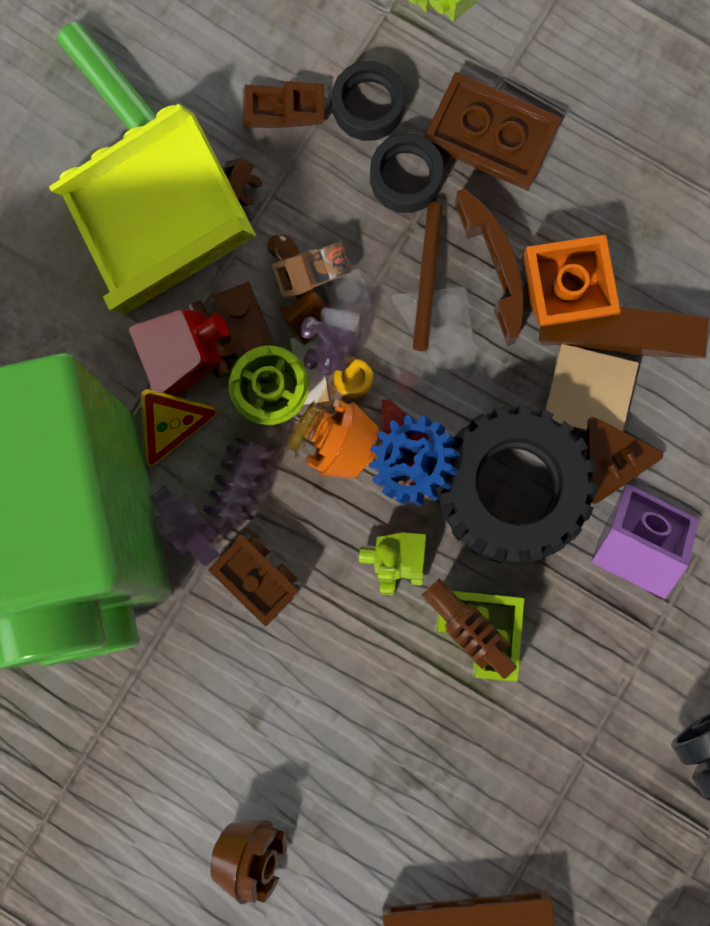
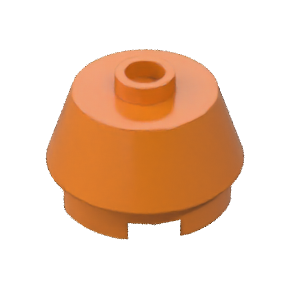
M336 399L333 404L336 411L333 415L325 412L314 431L311 441L315 443L316 450L314 456L310 454L306 456L305 464L316 469L319 476L355 479L365 466H369V463L373 461L376 455L370 449L371 446H377L379 427L354 402L347 404Z

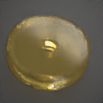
M314 401L311 402L301 416L285 447V453L288 450L295 452V459L309 442L325 410V407L316 409Z

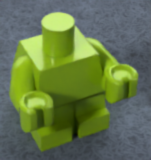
M401 532L377 537L376 548L360 547L359 563L374 564L375 573L378 574V580L380 581L379 591L381 595H394L396 592V580L400 578L411 579L412 585H423L426 534Z

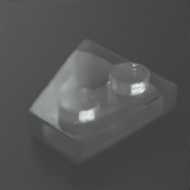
M466 286L434 290L429 349L425 352L436 371L476 365ZM418 292L391 295V305L401 315L414 337Z

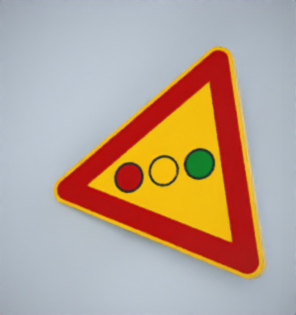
M149 389L144 390L141 393L145 462L149 466L157 464L213 419L217 414L215 408Z

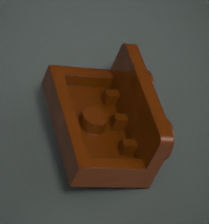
M239 534L235 538L236 542L208 571L267 627L300 593L294 587L299 579L283 563L276 569L265 558L270 551L254 535L247 540L243 535Z

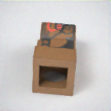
M343 241L319 249L309 250L271 264L283 298L302 294L316 286L352 272ZM286 270L288 272L291 283L287 279Z

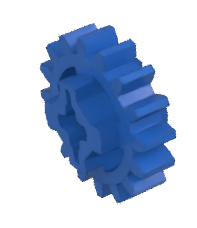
M405 415L403 426L392 420L390 422L392 432L387 435L380 431L377 435L383 443L381 446H371L370 449L378 455V460L369 463V468L379 472L372 479L373 482L380 487L384 486L382 493L391 499L396 496V501L403 505H407L411 498L414 504L423 506L424 495L436 501L439 499L436 489L441 486L449 490L451 485L446 480L447 475H456L459 471L450 465L452 460L460 457L459 452L449 448L455 443V438L449 433L444 434L446 428L438 421L432 424V420L425 415H421L418 422L412 416ZM424 435L430 438L427 440L423 437L420 440L416 441L413 440L412 436ZM411 479L415 481L416 485L404 486L398 482L403 481L405 483Z

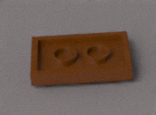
M455 71L424 138L428 139L440 153L529 191L562 118Z

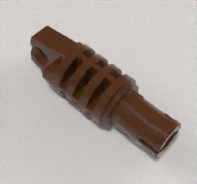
M440 578L422 594L426 601L447 622L444 625L446 627L445 631L481 669L490 664L503 679H506L517 669L516 664L503 651L509 645V642L474 605L471 606L469 603L464 605Z

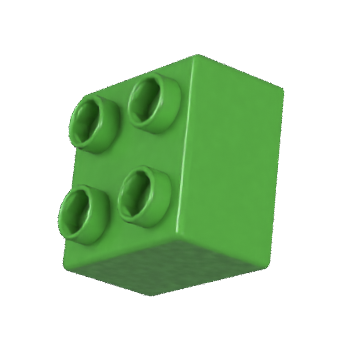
M68 353L54 354L1 366L0 670L40 663L42 666L57 665L135 647L140 639L134 609L162 603L171 594V585L136 417Z

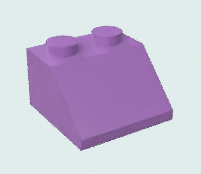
M626 484L599 537L591 562L609 573L616 574L638 585L644 591L666 599L689 565L699 519L642 490Z

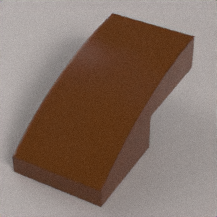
M285 81L283 87L244 85L243 127L288 128L323 124L324 84Z

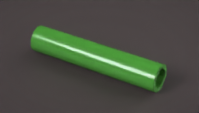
M74 21L63 27L57 35L58 44L128 130L144 126L154 120L156 114L81 22Z

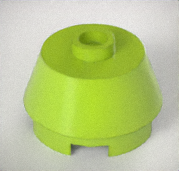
M261 346L248 351L236 362L229 378V393L235 408L245 418L258 424L275 425L291 419L301 410L309 393V377L304 364L289 350L278 346Z

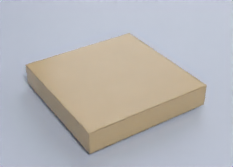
M561 344L544 410L553 413L552 419L562 424L566 421L574 428L573 430L587 433V420L590 417H596L623 431L639 363Z

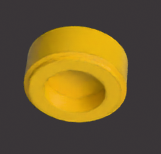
M348 358L340 362L334 371V384L337 391L349 399H358L365 396L373 384L371 367L359 358Z

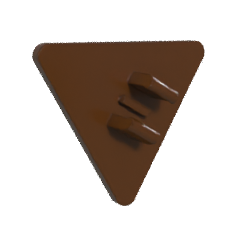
M590 417L587 420L588 461L594 460L596 472L592 474L593 483L597 484V496L592 499L593 504L599 503L662 460V451L596 417Z

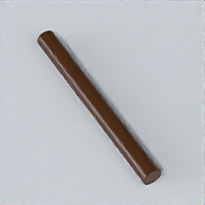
M431 202L427 205L413 338V349L421 352L429 349L443 205L438 202Z

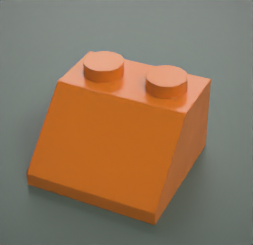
M606 235L526 247L521 263L527 297L539 327L621 313Z

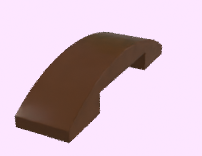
M466 189L459 190L456 194L455 206L467 239L483 235L506 298L497 301L494 312L507 346L513 345L519 336L523 316L522 281L514 252L504 231L490 211Z

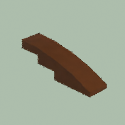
M620 307L621 313L618 315L540 327L539 342L542 345L560 346L565 344L581 346L585 350L624 352L627 356L706 359L710 319L708 317Z

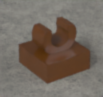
M243 158L227 161L223 171L240 205H253L254 200L246 196L244 187L248 184L253 188H258L262 186V181L257 176L250 175L254 165Z
M312 290L307 291L305 294L295 295L297 301L288 309L283 305L279 308L283 320L295 339L304 346L333 321L319 295Z

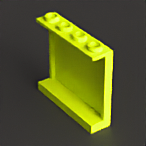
M180 104L161 109L156 114L154 120L144 126L130 129L124 134V139L111 147L97 150L92 154L91 160L80 167L64 171L59 177L60 180L49 186L51 192L63 196L110 291L103 296L110 311L127 315L256 237L195 114Z

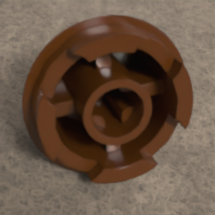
M268 820L242 821L228 824L213 848L210 867L212 880L240 904H246L247 902L256 904V900L263 903L266 902L279 881V877L273 876L277 866L278 854L286 856L287 853L286 833L274 828Z

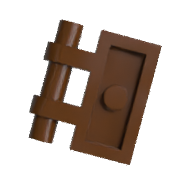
M249 281L213 295L218 308L215 312L206 313L202 301H196L187 306L188 310L201 311L205 319L218 314L225 320L228 326V335L231 342L225 345H219L218 341L215 342L221 356L220 364L213 369L217 379L231 373L226 360L236 356L239 360L245 353L257 347L275 346Z

